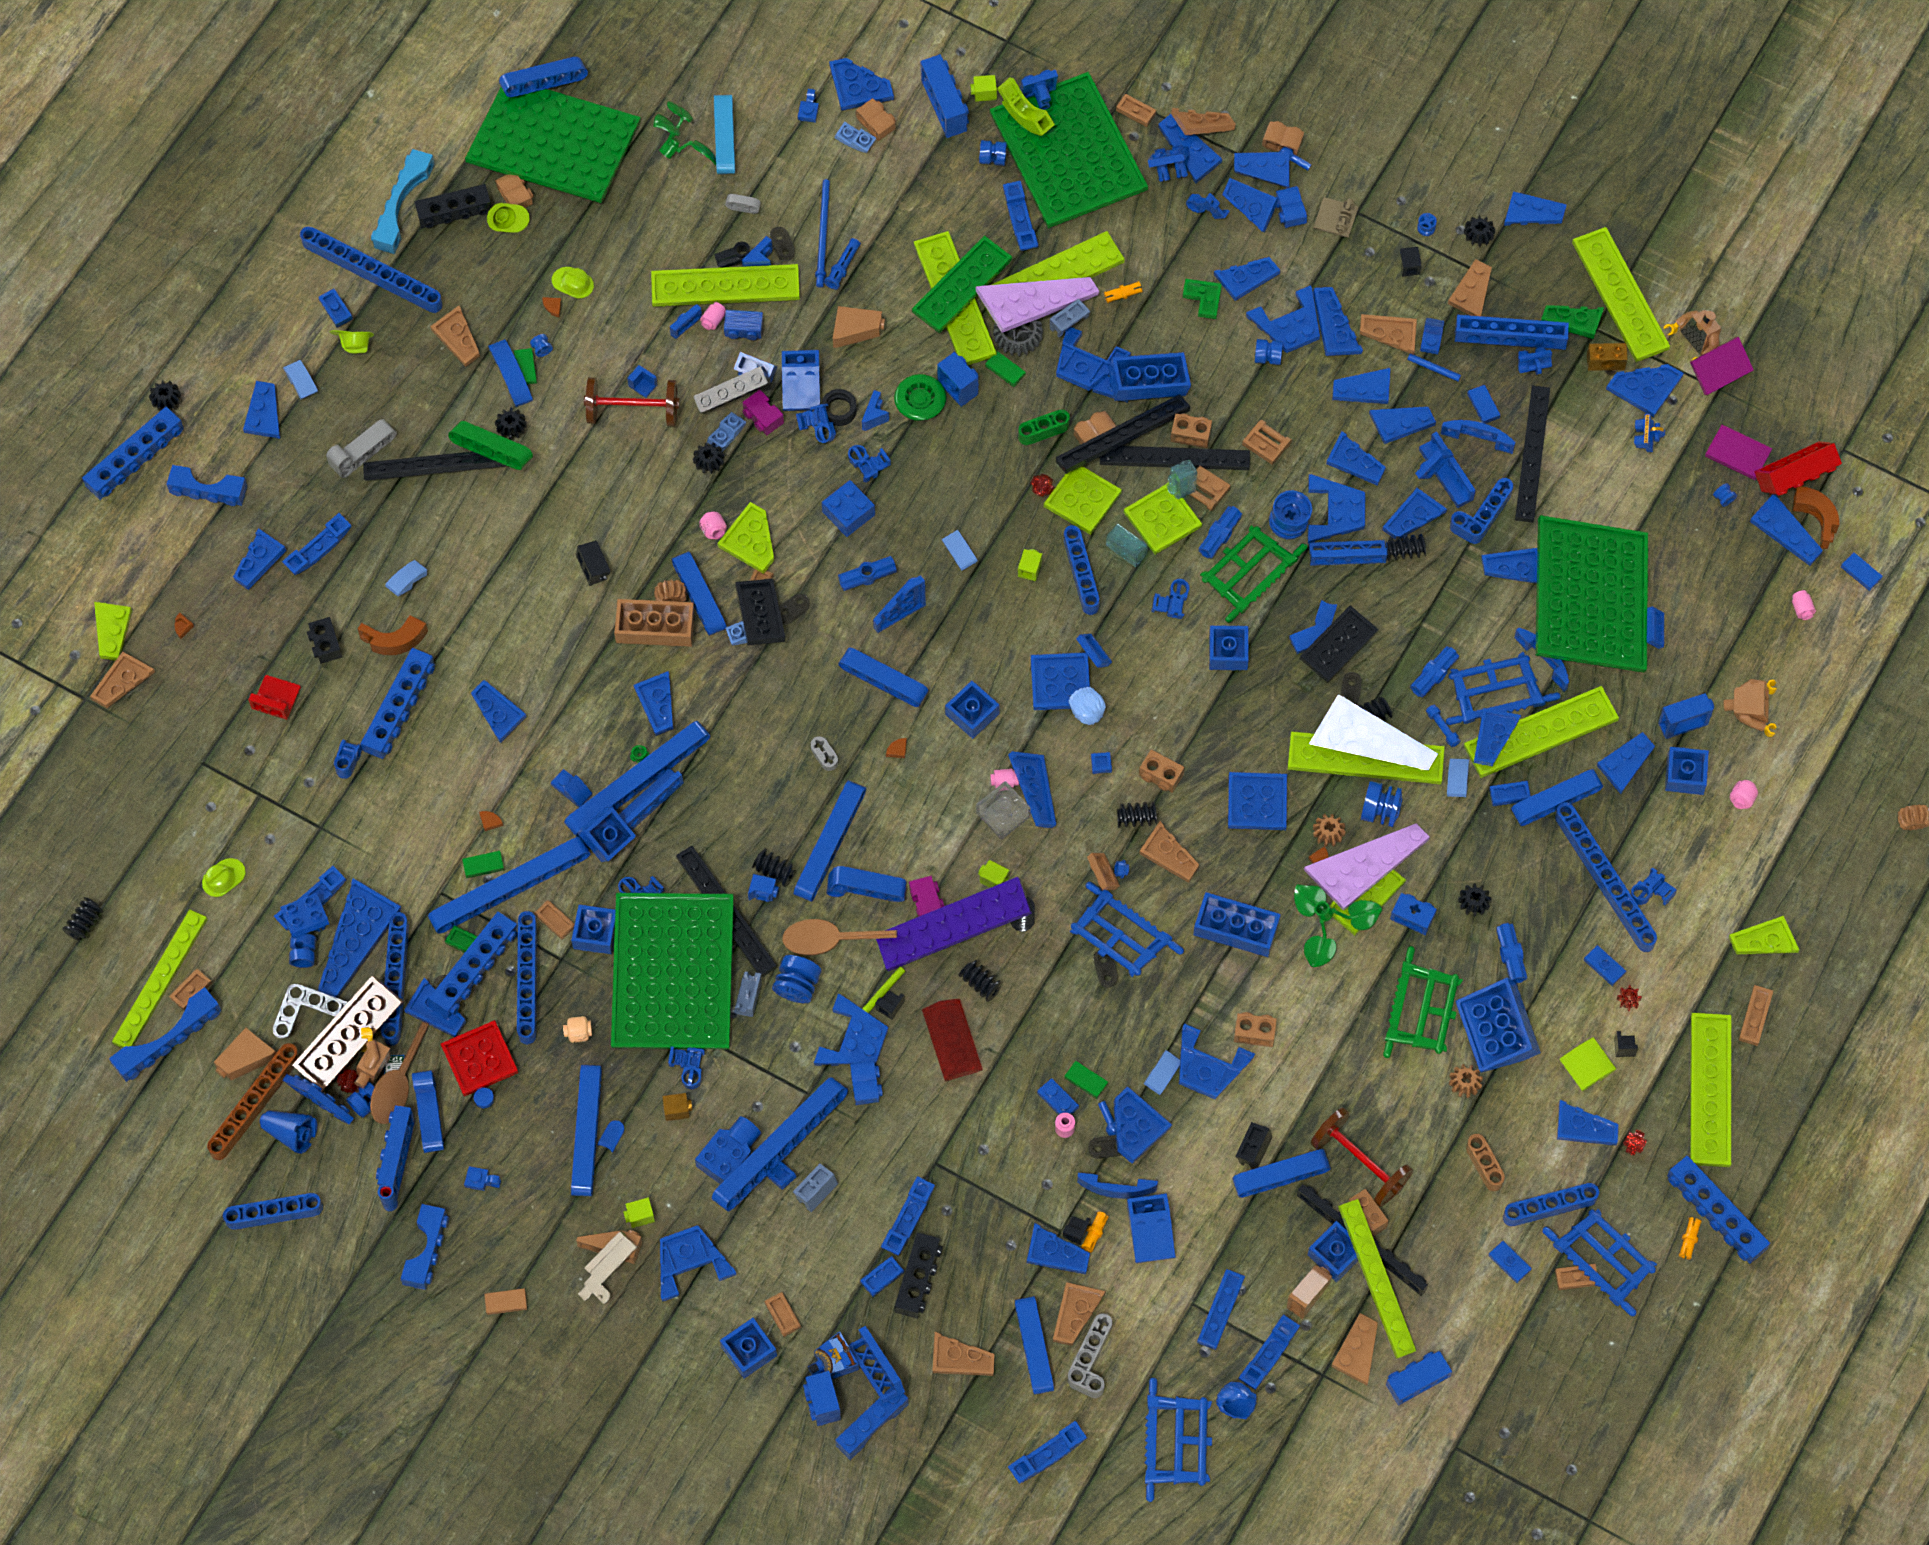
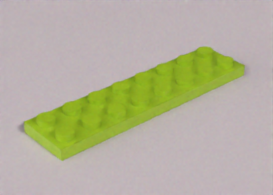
M1604 227L1573 239V246L1635 362L1669 350L1670 345L1607 228Z
M949 231L914 241L915 250L932 289L960 259ZM974 298L946 326L956 354L966 360L967 366L997 355Z
M1105 231L992 285L1093 278L1123 264L1125 259L1108 231Z
M798 264L651 271L653 307L714 304V302L723 304L800 300Z
M1600 686L1519 720L1493 766L1473 763L1478 737L1465 742L1464 748L1480 778H1483L1618 721L1619 717L1603 687Z
M1291 732L1288 770L1430 784L1442 783L1445 746L1423 744L1438 753L1429 770L1310 745L1309 743L1314 734Z
M1691 1014L1690 1159L1697 1166H1731V1015Z

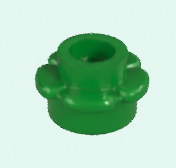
M636 745L631 750L630 758L633 762L639 763L649 756V752L646 747Z

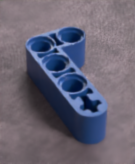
M1508 478L1499 479L1474 517L1462 511L1455 512L1451 517V532L1472 544L1480 543L1511 498L1513 490L1512 481ZM1491 502H1496L1498 505H1492ZM1482 516H1486V517H1488L1489 519L1485 520V519H1482L1481 517H1482ZM1460 521V522H1462L1463 524L1459 525V524H1456L1455 522ZM1475 530V531H1478L1479 533H1478V534H1474V533H1472L1471 531Z
M837 866L828 875L826 894L832 897H842L848 892L893 902L905 901L907 881L889 875Z
M429 1070L412 1073L424 1153L444 1150L433 1072Z

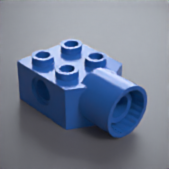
M740 1116L729 1130L719 1129L695 1158L696 1167L719 1184L723 1183L751 1155L750 1147L761 1135V1131L751 1121Z

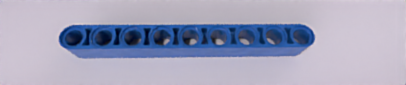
M309 226L301 230L300 237L305 249L429 312L437 313L442 309L441 295L437 290Z
M699 721L691 723L571 813L564 823L576 837H580L577 832L602 809L613 807L616 811L656 781L669 768H673L705 744L711 735Z
M1561 803L1555 815L1559 827L1637 947L1643 952L1652 951L1657 940L1655 931L1575 808L1570 803ZM1561 812H1567L1569 816H1563ZM1571 828H1577L1579 832H1574ZM1586 843L1590 847L1584 848L1581 844ZM1591 859H1597L1600 863L1595 864ZM1601 875H1608L1610 879H1604ZM1616 890L1620 895H1614L1612 891ZM1627 906L1631 911H1625L1622 907ZM1638 922L1641 927H1635L1632 923ZM1643 938L1650 939L1651 943L1644 942Z
M575 837L429 913L428 918L438 934L444 933L452 929L454 925L458 926L584 861L591 853L583 839Z
M828 1078L716 1188L712 1194V1200L726 1211L734 1209L844 1100L848 1089L834 1078Z

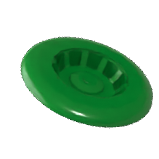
M916 374L900 382L894 394V401L899 412L905 417L919 421L928 420L942 411L946 403V392L943 385L934 377Z

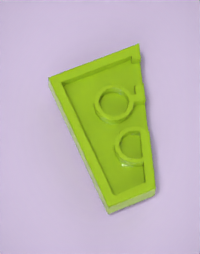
M94 602L99 656L101 659L116 661L123 649L132 608Z
M1784 916L1729 935V940L1736 954L1799 952V948Z

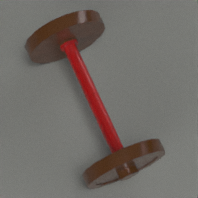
M588 377L586 395H584L587 424L596 423L598 405L659 406L666 408L667 426L675 427L677 409L680 407L677 381L668 380L666 399L598 397L597 378Z
M1342 1107L1321 1125L1310 1144L1319 1150L1333 1137L1338 1140L1385 1183L1374 1199L1375 1203L1382 1207L1401 1192L1414 1170L1406 1164L1389 1177L1339 1132L1350 1115Z

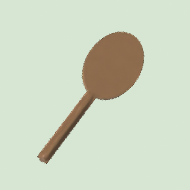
M808 919L788 927L783 934V943L793 953L812 956L830 951L838 944L839 940L897 938V930L839 932L838 928L828 921Z
M421 1023L399 1070L386 1072L376 1083L370 1103L371 1114L376 1122L380 1124L389 1123V1115L391 1111L394 1112L395 1105L405 1106L409 1090L405 1073L429 1027L428 1023Z

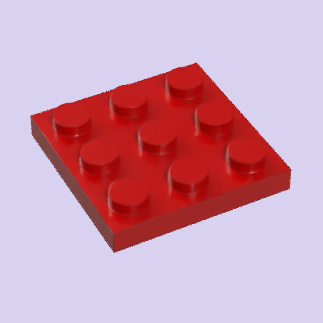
M495 1020L441 1043L443 1052L464 1097L476 1092L480 1088L488 1087L518 1074L516 1065Z

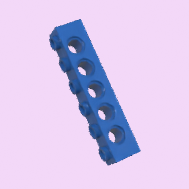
M1457 315L1454 342L1566 350L1569 323Z
M167 407L163 408L82 477L85 487L99 500L108 496L131 473L138 471L144 462L152 459L158 450L165 448L171 439L181 434L184 429L181 420Z
M414 648L410 650L360 743L364 752L384 759L385 755L391 752L392 742L395 738L399 737L400 727L403 722L408 720L411 707L416 705L420 690H424L428 675L432 674L435 669L433 656ZM416 670L421 671L418 674H412ZM407 686L412 687L410 690H404ZM398 702H403V705L395 706ZM390 718L395 719L393 722H387ZM386 734L384 738H378L379 735Z
M497 911L428 998V1006L447 1019L451 1014L454 1015L460 1007L459 1003L463 999L466 1000L471 994V988L481 982L482 974L492 968L497 955L501 956L508 941L512 942L515 939L517 924ZM500 935L502 938L495 939L493 936ZM483 949H488L490 953L485 954L481 951ZM477 964L479 967L472 968L470 965ZM460 978H465L467 982L461 983L458 980ZM454 993L456 996L448 997L447 994Z
M1688 1156L1684 1157L1669 1170L1667 1177L1670 1184L1680 1189L1685 1200L1692 1202L1696 1206V1211L1710 1221V1226L1724 1236V1241L1738 1251L1737 1254L1743 1261L1751 1264L1768 1249L1770 1242ZM1684 1179H1692L1694 1184L1689 1185ZM1704 1193L1708 1199H1701L1698 1194ZM1712 1208H1719L1722 1213L1716 1214ZM1731 1222L1736 1228L1730 1229L1726 1223ZM1746 1237L1750 1243L1745 1244L1741 1242L1740 1238Z

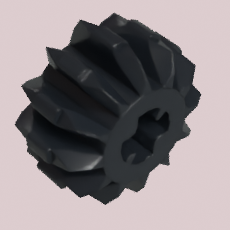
M1479 215L1477 219L1472 217L1470 221L1466 222L1464 235H1466V241H1471L1472 246L1475 243L1478 244L1479 248L1482 243L1487 246L1489 241L1494 239L1495 227H1493V221L1488 222L1487 217L1481 219Z
M162 380L160 385L155 383V388H150L151 394L149 399L154 408L157 407L159 411L165 407L175 409V404H180L181 392L176 384L173 385L171 381L165 384V381Z
M512 408L508 412L503 409V414H497V420H495L496 431L498 434L501 433L502 437L508 436L511 440L512 436L519 438V433L524 434L527 422L525 421V415L521 414L519 409L514 412Z
M706 442L704 447L698 445V450H694L693 463L696 464V469H702L704 474L707 471L712 474L714 469L719 471L720 466L724 465L723 459L725 458L724 453L721 452V447H715L714 442L710 446Z
M1476 883L1473 884L1472 888L1466 885L1465 890L1460 891L1458 903H1461V910L1466 909V915L1473 912L1475 917L1477 912L1483 915L1484 910H1489V903H1491L1492 898L1489 897V890L1483 891V885L1477 888Z

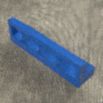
M1437 432L1432 434L1431 441L1419 446V451L1426 461L1432 457V453L1437 449H1448ZM1452 456L1435 475L1456 507L1459 508L1474 500L1476 490Z
M1385 540L1309 543L1310 566L1386 563L1387 548H1385ZM1373 546H1381V548H1372V547H1373ZM1313 548H1321L1323 550H1314Z
M669 768L619 814L631 830L683 784L682 774L679 771L674 773Z
M864 1326L859 1329L861 1339L848 1346L861 1370L884 1404L905 1391L895 1370L867 1327ZM865 1344L866 1350L864 1353L855 1351V1349ZM867 1359L875 1360L873 1367L865 1366ZM875 1373L884 1374L882 1381L873 1379ZM884 1386L894 1389L886 1395L882 1393Z

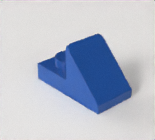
M766 236L742 259V267L771 265V261L767 257L773 250L772 240Z
M1426 318L1420 348L1421 352L1438 355L1444 321Z
M873 391L863 416L862 430L864 431L889 421V412L881 410L883 400L879 391Z
M564 769L551 781V785L577 807H581L593 795L577 775L573 777Z

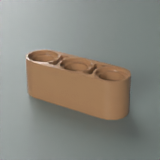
M1480 1134L1471 1135L1466 1146L1470 1159L1487 1189L1490 1191L1500 1190L1505 1175L1485 1138ZM1475 1142L1480 1144L1481 1147L1476 1149L1471 1144ZM1488 1160L1490 1165L1485 1166L1480 1161ZM1497 1177L1500 1182L1494 1183L1490 1178Z

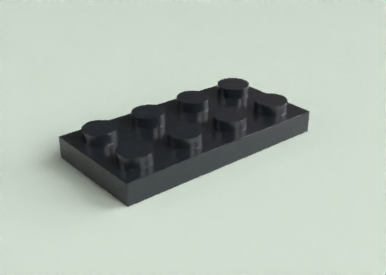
M773 578L735 582L747 646L785 642V633Z
M1350 605L1300 655L1299 659L1329 683L1373 638L1379 629Z

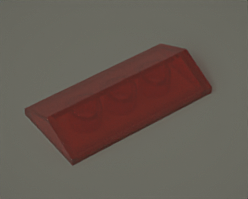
M960 999L941 1000L922 1009L944 1081L983 1071Z

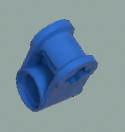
M344 739L341 741L334 760L338 777L346 779L353 774L356 763L361 756V744H351ZM342 765H347L346 768H340Z

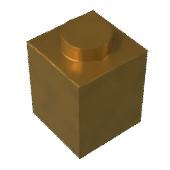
M686 1093L662 1096L666 1121L690 1118L689 1111H693L691 1099L687 1100Z

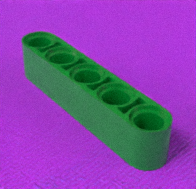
M460 421L448 433L449 439L454 444L516 470H521L533 458V453L528 447L466 421Z

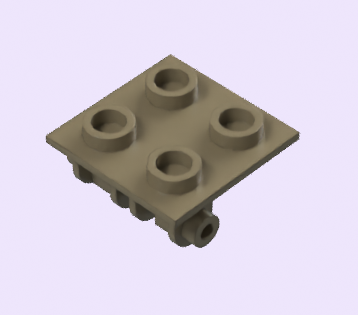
M1323 197L1313 228L1349 238L1359 207L1355 206L1354 200L1350 198L1340 202Z

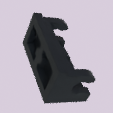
M597 540L578 545L575 556L589 586L607 580L606 575H609L611 571Z
M1251 1122L1235 1156L1242 1166L1246 1163L1250 1166L1251 1170L1259 1167L1272 1140L1270 1129Z

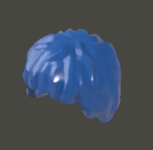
M1229 1382L1217 1394L1216 1404L1225 1415L1232 1418L1247 1419L1255 1409L1257 1396L1244 1384Z

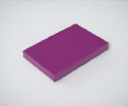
M1735 337L1690 361L1704 395H1708L1753 371V367L1739 337Z
M1721 425L1705 457L1756 481L1757 478L1754 471L1764 466L1773 448Z

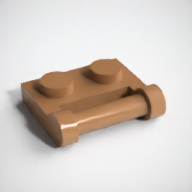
M1261 419L1242 441V445L1273 465L1284 450L1290 446L1292 439L1284 437L1266 425V422ZM1261 431L1265 432L1266 434H1268L1269 436H1271L1272 438H1274L1275 440H1277V441L1280 442L1281 444L1278 445L1277 443H1275L1274 441H1272L1271 439H1269L1268 437H1266L1265 435H1263V434L1260 433V432H1261Z
M1199 466L1180 491L1184 494H1189L1206 505L1207 509L1213 511L1230 490L1231 485ZM1192 487H1197L1207 495L1211 496L1213 499L1210 500L1209 498H1207L1200 492L1196 491Z

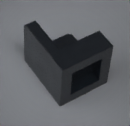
M1418 247L1401 248L1402 277L1420 275L1422 265Z
M888 991L883 999L879 997L875 1003L876 1011L893 1020L905 1002V995L901 993L897 996Z
M1616 1031L1614 1037L1615 1056L1635 1057L1638 1051V1045H1635V1035L1621 1036V1031Z
M1072 1216L1069 1224L1063 1230V1238L1081 1245L1086 1236L1087 1229L1091 1225V1219L1087 1217L1084 1221Z

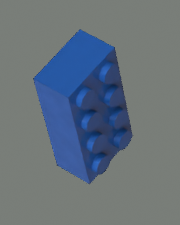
M941 54L920 61L921 82L946 138L966 132L967 124L969 123L967 117L969 111L967 105L961 101L962 95L960 90H956L954 76L948 72L949 66L947 61H943Z
M1184 352L1112 357L1108 367L1114 401L1175 397L1179 394L1186 396L1191 386Z
M1205 892L1193 935L1269 957L1281 914Z

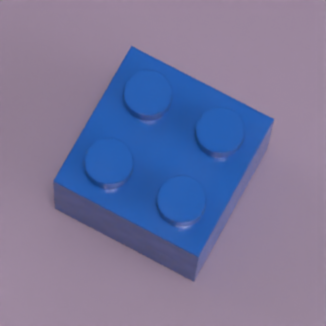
M953 352L937 364L938 381L961 407L978 395V373L973 368L970 369L967 366V362L962 356H958Z
M849 480L822 501V512L848 537L875 516V505Z
M1210 626L1209 670H1247L1248 626Z
M971 681L945 705V715L974 739L999 715V704L976 683Z
M1670 747L1667 754L1665 791L1704 795L1707 786L1709 751Z
M613 807L602 809L577 832L601 862H607L636 837Z
M578 905L571 940L573 949L612 955L615 938V910Z
M1337 1221L1309 1247L1307 1254L1319 1267L1326 1268L1336 1283L1359 1261L1347 1230Z
M751 1318L720 1340L721 1348L743 1379L777 1357L776 1348L754 1318Z
M826 1371L805 1377L806 1384H803L806 1401H811L808 1405L812 1421L816 1420L817 1426L841 1420L840 1408L830 1372Z

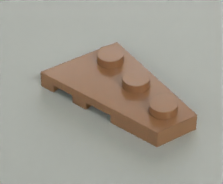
M1172 108L1171 115L1185 135L1225 132L1234 130L1236 125L1228 113L1207 111L1205 114H1199L1195 110L1179 112L1178 108Z
M1475 259L1448 300V304L1470 316H1481L1492 267Z
M457 306L430 326L433 333L465 367L480 357L460 306Z
M1361 314L1360 334L1414 355L1417 319Z
M122 652L90 698L108 708L155 673V670Z
M1161 821L1157 824L1139 852L1140 855L1188 883L1199 869V864L1185 848L1181 847L1176 838L1164 828Z
M1066 1282L1053 1342L1073 1346L1106 1291Z
M1360 1313L1331 1367L1368 1385L1378 1322Z
M935 1332L933 1373L994 1376V1354L974 1346H968L960 1343L958 1340L944 1337Z

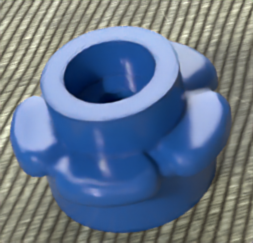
M1125 860L1116 861L1114 874L1121 879L1129 873V864H1126Z

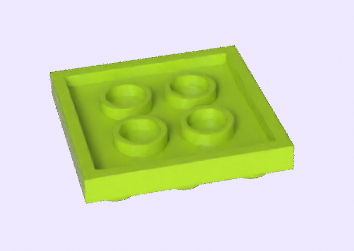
M1081 466L1065 474L1044 502V507L1091 535L1121 495L1122 490Z
M1171 482L1124 509L1126 517L1155 555L1202 527L1200 520Z

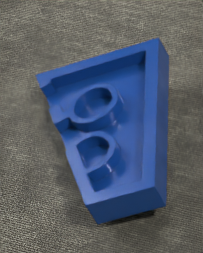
M1289 152L1234 153V171L1237 174L1267 181L1270 184H1277L1283 186V188H1289Z
M1429 407L1369 411V415L1384 444L1430 428L1436 424Z
M259 528L255 533L254 541L248 547L249 551L246 557L242 559L233 576L236 582L248 590L287 551L285 546Z

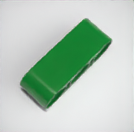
M1062 409L1021 423L1018 428L1019 442L1023 445H1031L1066 432L1069 429V413ZM1041 426H1046V427H1048V428L1042 429V428H1040V427H1041ZM1024 432H1029L1030 434H1029V435H1024L1023 433H1024Z

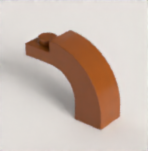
M1797 487L1794 493L1793 511L1811 514L1819 521L1821 526L1820 547L1821 549H1828L1829 543H1833L1834 533H1837L1839 527L1837 509L1823 493L1808 487Z
M409 615L403 626L395 632L382 633L363 623L358 627V632L362 641L370 643L373 652L382 655H398L416 647L423 640L428 629L425 622Z

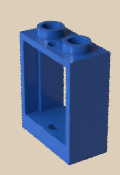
M1706 693L1663 707L1658 724L1665 739L1707 726L1714 709L1713 701L1708 699Z

